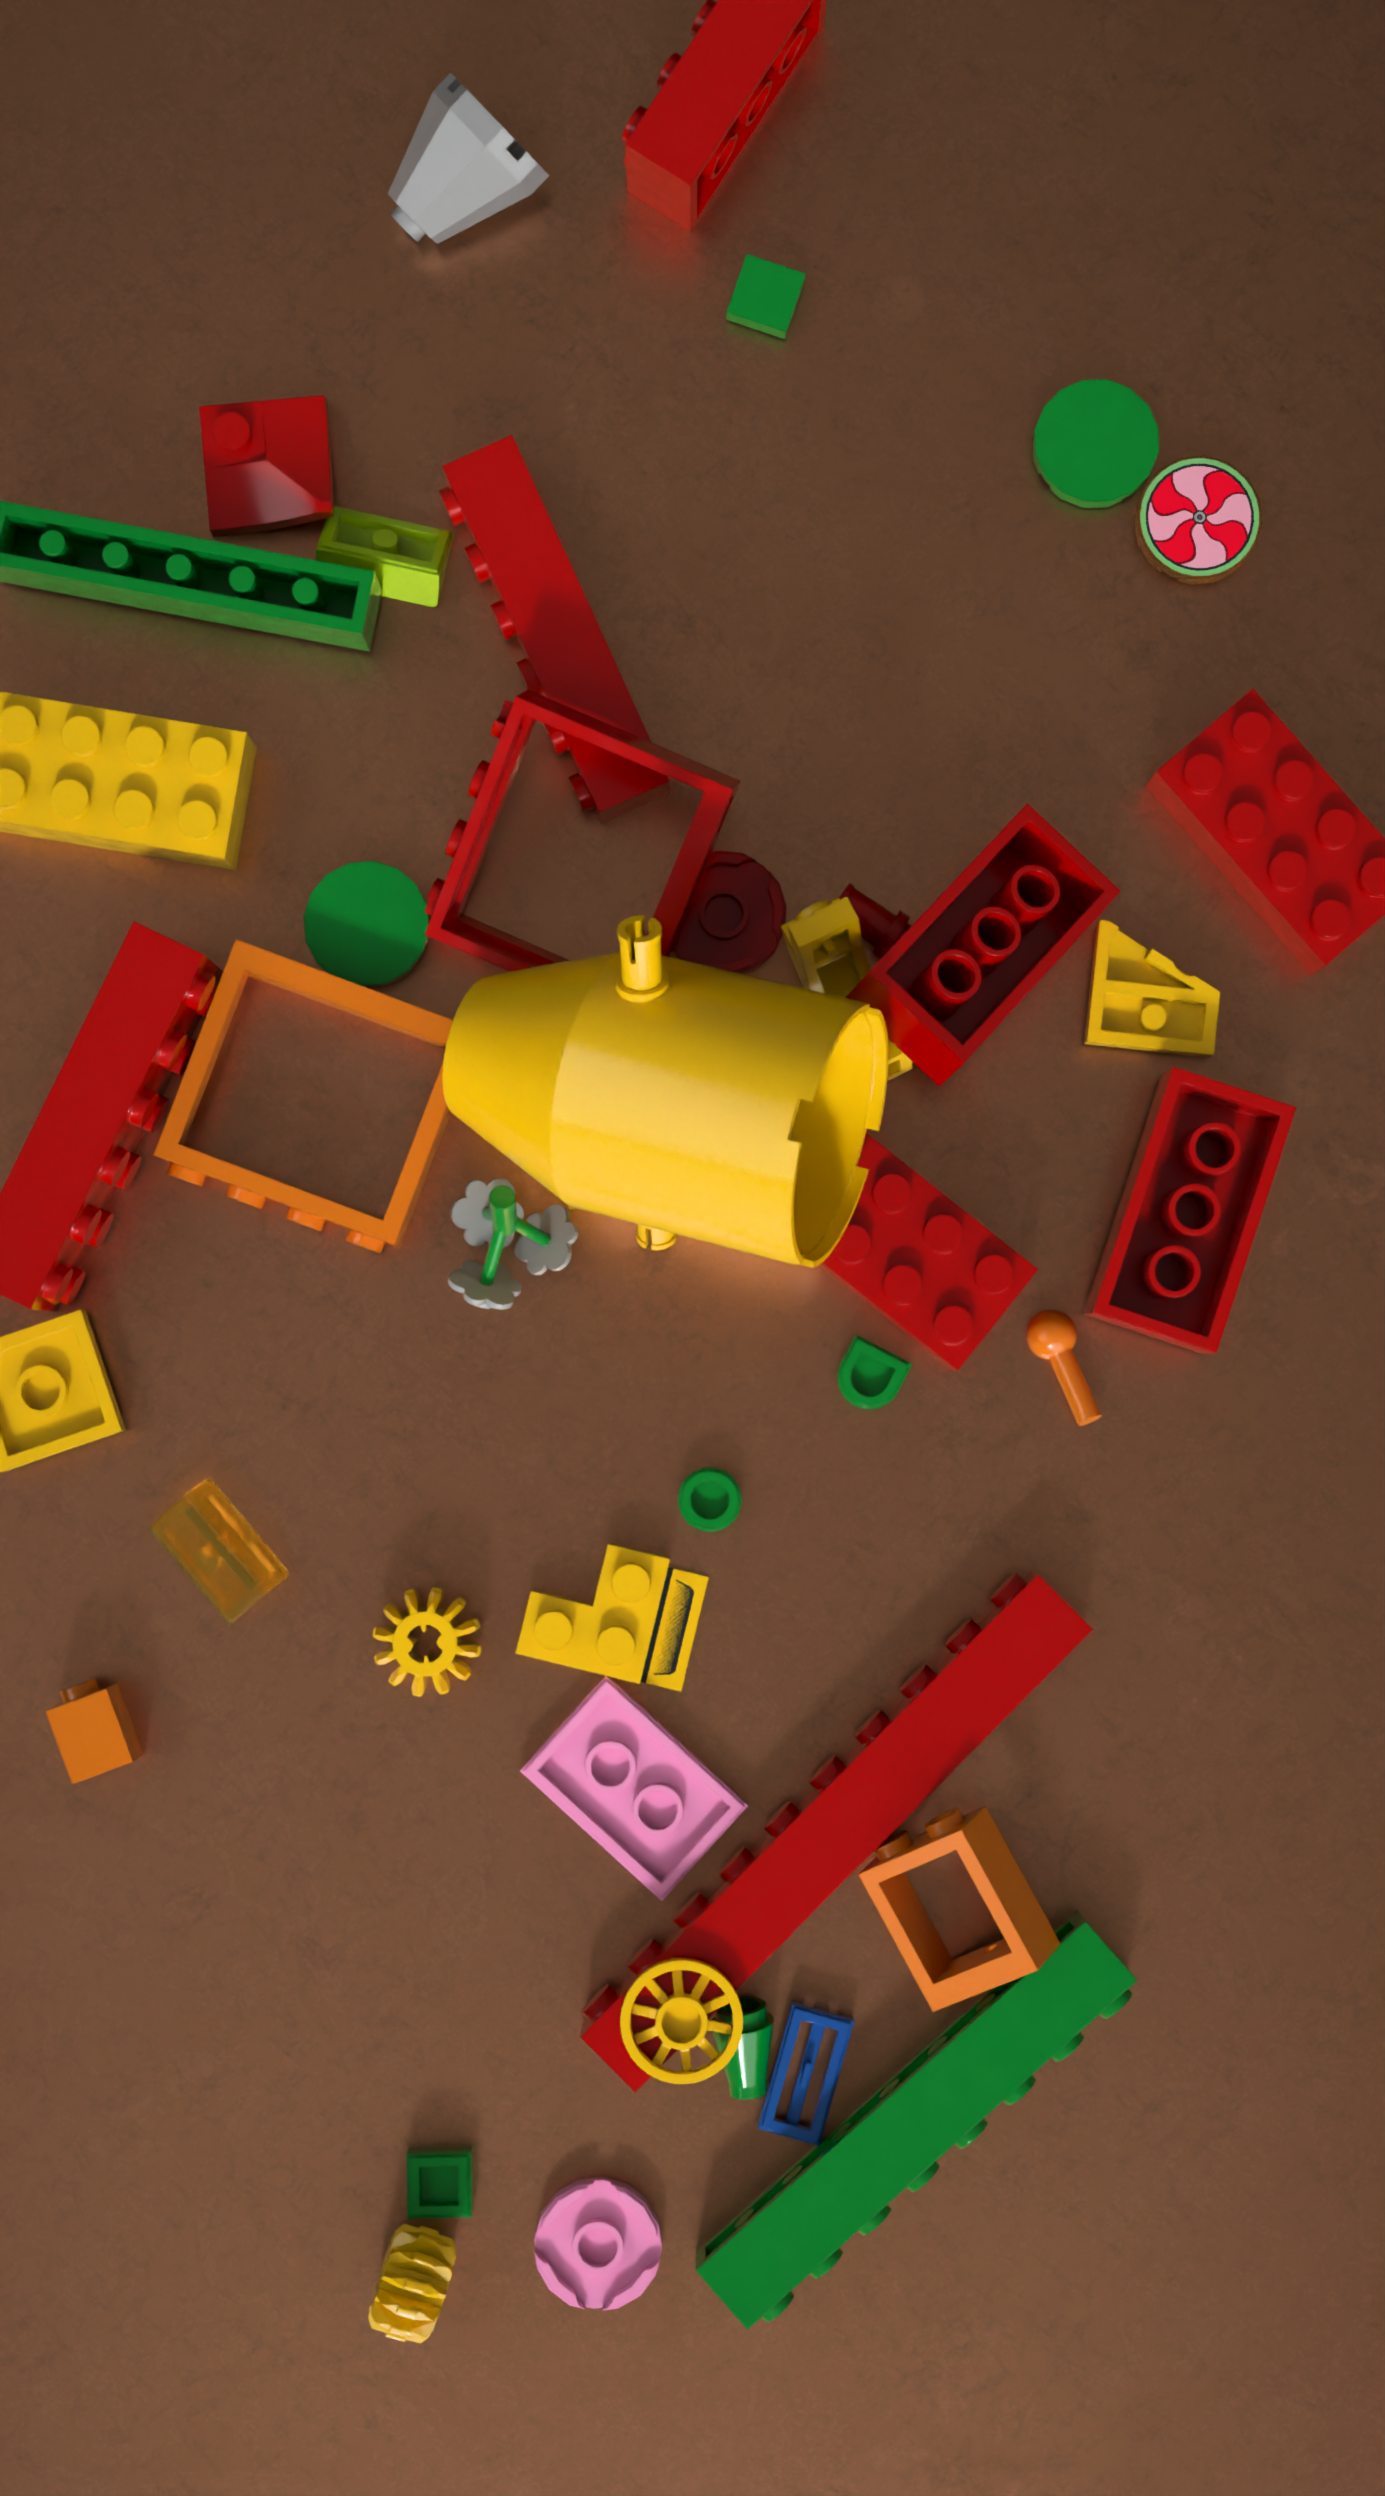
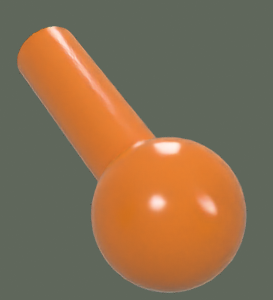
M1059 1310L1041 1311L1030 1320L1027 1326V1343L1034 1354L1050 1361L1078 1426L1089 1424L1099 1419L1102 1415L1072 1350L1077 1340L1076 1326L1072 1319L1064 1312Z

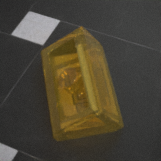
M210 1479L204 1480L184 1494L148 1528L229 1625L233 1624L288 1577L289 1573L285 1566Z

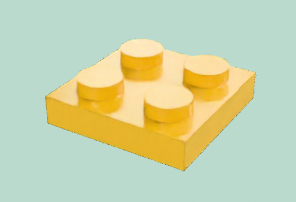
M80 1309L0 1337V1472H6L126 1430L86 1310Z

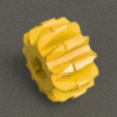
M435 1586L431 1589L428 1595L427 1607H423L417 1590L415 1588L409 1589L404 1593V1598L410 1615L398 1605L390 1602L384 1607L383 1612L398 1627L394 1628L384 1625L376 1626L373 1629L372 1636L379 1641L392 1642L391 1648L383 1649L374 1656L377 1665H382L392 1660H397L400 1666L391 1673L388 1679L389 1683L393 1686L401 1683L408 1672L415 1675L411 1687L412 1695L420 1697L424 1694L428 1676H432L438 1693L440 1695L446 1694L451 1688L445 1669L447 1668L457 1678L465 1681L472 1671L457 1655L478 1657L482 1652L480 1644L462 1640L463 1635L478 1630L480 1622L478 1618H470L458 1624L454 1617L466 1605V1601L462 1597L455 1599L446 1611L441 1609L440 1606L443 1599V1589L441 1587ZM421 1625L422 1632H426L431 1626L438 1629L441 1635L436 1644L442 1650L439 1656L434 1657L433 1650H430L425 1656L416 1652L414 1647L419 1641L417 1635L413 1633L416 1626Z
M402 2224L394 2231L379 2271L369 2307L368 2319L372 2329L386 2333L388 2338L401 2342L410 2340L420 2344L431 2335L437 2318L440 2316L456 2259V2248L452 2238L440 2235L438 2230L422 2225L417 2228L408 2224Z

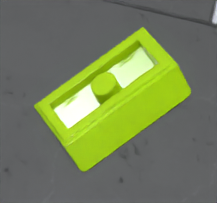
M334 506V516L326 519L316 546V560L375 571L382 589L381 596L436 607L442 592L454 532Z

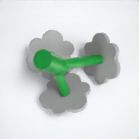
M502 1178L492 1179L487 1184L479 1180L470 1181L465 1187L466 1197L460 1198L453 1203L450 1211L451 1219L456 1226L465 1229L464 1238L466 1242L472 1246H480L485 1242L489 1245L483 1265L476 1261H464L460 1269L453 1270L449 1274V1286L457 1292L464 1293L463 1298L466 1302L486 1309L504 1310L512 1307L514 1297L521 1293L522 1285L517 1280L510 1278V1270L506 1266L499 1264L502 1249L512 1242L515 1231L522 1234L515 1243V1255L519 1260L527 1263V1269L530 1273L541 1275L547 1268L552 1271H560L570 1262L572 1256L571 1244L578 1238L579 1230L576 1225L570 1222V1214L565 1207L559 1204L551 1205L544 1211L543 1215L534 1213L525 1221L523 1220L524 1210L519 1203H516L514 1186L511 1182Z

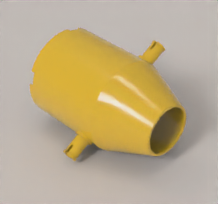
M643 915L631 916L619 923L617 936L620 951L485 976L472 985L457 1009L446 1043L442 1083L447 1107L453 1115L564 1203L574 1208L637 1224V1243L645 1249L649 1244L648 1230H651V1250L655 1251L671 1247L676 1242L677 1235L792 1265L814 1268L824 1262L834 1250L854 1213L869 1169L857 1166L866 1130L879 1131L887 1088L889 1050L886 1023L880 1010L870 1008L868 1003L663 956L661 954V924L651 917L648 921V935L645 936V916Z

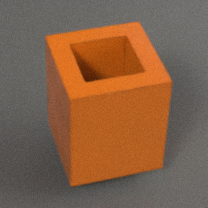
M96 1678L59 1691L63 1703L45 1711L72 1784L131 1763L144 1754L118 1682L101 1689Z

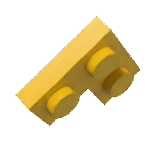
M608 1543L593 1604L531 1590L515 1654L640 1684L671 1558Z

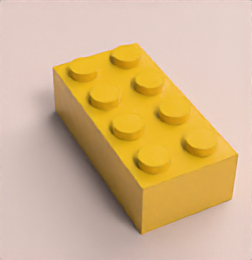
M0 691V832L236 871L257 746L248 733L243 731Z

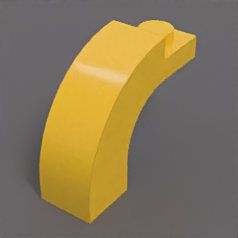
M848 897L841 900L837 898L833 901L825 900L814 903L801 911L796 919L781 926L788 951L802 986L805 989L845 998L871 969L862 944L859 918ZM888 1039L887 1081L913 1069L912 1061Z

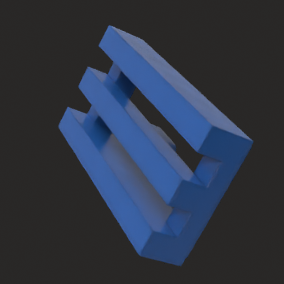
M791 2000L768 2082V2091L765 2094L758 2118V2129L820 2146L853 2028V2016L842 2013L841 2015L833 2014L828 2009L817 2006L812 2008L805 2006L803 2002ZM802 2020L811 2023L786 2117L785 2120L774 2117ZM827 2027L836 2030L810 2126L805 2127L798 2125L824 2029Z

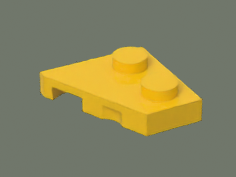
M1099 920L1096 924L1084 1044L1212 1057L1215 1050L1220 991L1196 976L1187 975L1178 969L1174 962L1154 949L1148 950L1118 930L1119 927L1112 922Z

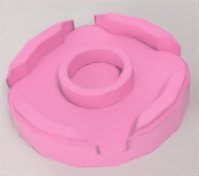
M604 2176L578 2179L557 2191L541 2211L534 2237L536 2266L547 2287L568 2305L585 2309V2307L592 2309L602 2308V2311L619 2309L641 2296L656 2276L662 2251L659 2219L648 2199L628 2183Z

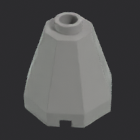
M450 72L432 92L389 189L388 194L398 205L390 215L417 242L427 234L438 244L532 195L549 177V174Z

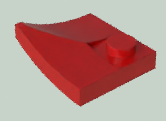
M325 395L199 406L209 530L213 537L280 529L334 516L328 404Z

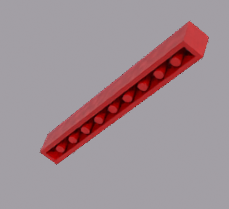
M1030 1571L1022 1578L1015 1572L1006 1579L991 1595L989 1600L995 1607L980 1623L977 1624L972 1618L965 1621L944 1644L950 1653L933 1670L926 1663L917 1669L899 1689L905 1698L888 1715L879 1709L857 1730L854 1737L860 1744L843 1761L836 1755L828 1759L809 1780V1783L815 1789L797 1807L791 1801H788L776 1811L763 1827L769 1836L752 1853L745 1846L738 1850L718 1872V1875L724 1881L707 1898L698 1892L683 1905L672 1919L679 1927L661 1945L654 1938L648 1941L627 1964V1967L633 1973L616 1990L609 1984L605 1985L585 2005L581 2013L587 2020L582 2024L580 2038L635 2093L651 2077L630 2057L621 2035L620 2017L622 2004L628 1989L635 1979L644 1970L661 1961L671 1958H690L716 1967L731 1982L734 1989L737 1990L1093 1630L1037 1573ZM682 1970L684 1993L690 1994L701 1976L700 1973ZM672 1971L654 1978L668 1996L674 1994ZM710 1979L699 2000L705 2003L725 1993ZM646 1986L642 1988L634 2002L658 2008L660 2002ZM716 2009V2010H714V2011L708 2013V2014H707V2015H708V2019H709L718 2009ZM631 2014V2030L633 2035L654 2026L656 2019ZM656 2036L638 2044V2048L652 2061L662 2041L659 2036ZM670 2049L662 2065L677 2051L676 2049Z

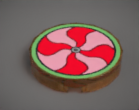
M1207 455L1181 457L1160 468L1143 488L1134 515L1136 541L1148 563L1162 573L1164 571L1169 576L1177 578L1176 581L1190 585L1217 582L1237 571L1256 547L1263 523L1260 498L1249 478L1228 461Z

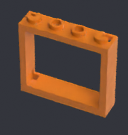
M235 939L153 1155L170 1162L166 1173L168 1175L202 1187L206 1175L230 1184L226 1193L227 1197L262 1209L266 1198L290 1206L285 1217L286 1219L315 1230L322 1231L326 1220L349 1228L345 1241L381 1254L385 1242L401 1247L451 1115L443 1093V1063L383 1220L185 1147L184 1143L248 976L444 1049L446 1048L453 1020Z

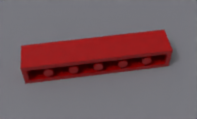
M513 436L505 437L443 465L448 486L438 490L440 498L453 526L465 522L474 544L464 548L478 582L482 583L490 579L500 601L491 604L490 607L505 641L516 636L526 658L516 662V665L526 688L538 694L542 693L543 696L651 742ZM543 723L556 754L558 755L568 750L578 773L569 776L568 780L582 811L585 812L594 808L601 824L670 793V783L667 776Z

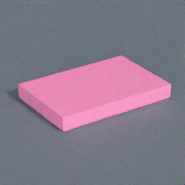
M608 1676L603 1677L520 1770L521 1773L661 1901L665 1899L748 1807V1803Z

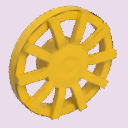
M690 1958L664 1960L644 1970L628 1989L621 2009V2035L630 2057L650 2076L673 2084L700 2082L723 2069L739 2046L743 2030V2013L740 1999L731 1982L716 1967ZM682 1970L701 1974L690 1994L684 1993ZM672 1971L674 1994L668 1996L654 1978ZM711 1979L725 1994L702 2003L699 1999ZM644 1986L660 2002L658 2008L634 2003ZM730 2003L732 2024L708 2019V2013ZM631 2014L656 2019L655 2025L633 2035L631 2030ZM707 2030L730 2035L724 2050L720 2053L705 2038ZM659 2036L662 2044L651 2061L638 2048V2044ZM698 2045L712 2061L709 2064L692 2070L690 2048ZM671 2048L680 2050L682 2070H669L661 2066Z

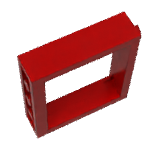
M527 689L517 695L513 703L505 700L500 715L494 720L491 730V736L499 739L491 762L482 760L479 763L469 786L468 796L476 799L468 822L462 819L458 820L445 850V855L454 858L446 880L437 878L427 896L429 901L424 913L431 915V919L424 935L510 972L568 961L564 957L462 914L535 723L540 721L704 792L653 918L660 922L662 927L661 954L669 957L741 781Z

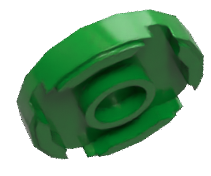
M1108 379L1081 380L1061 389L1043 407L1032 435L1033 462L1038 473L1040 474L1041 472L1043 479L1050 485L1049 489L1061 500L1082 508H1108L1131 496L1147 481L1159 453L1158 425L1149 405L1131 388Z
M376 861L347 863L326 874L311 892L303 916L305 942L316 963L327 973L366 988L387 987L408 976L423 956L430 938L424 935L430 921V915L424 913L427 904L417 885L399 869Z

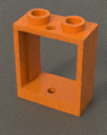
M986 1806L963 1816L959 1808L948 1810L926 1823L924 1826L926 1832L912 1838L907 1830L889 1836L874 1851L877 1857L858 1874L933 2012L1038 1971L1061 1944ZM957 1850L1004 1939L952 1960L905 1872Z

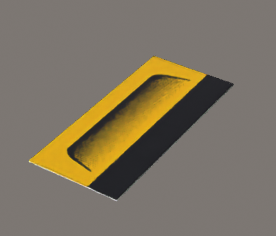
M668 1568L641 1682L682 1691L709 1577Z

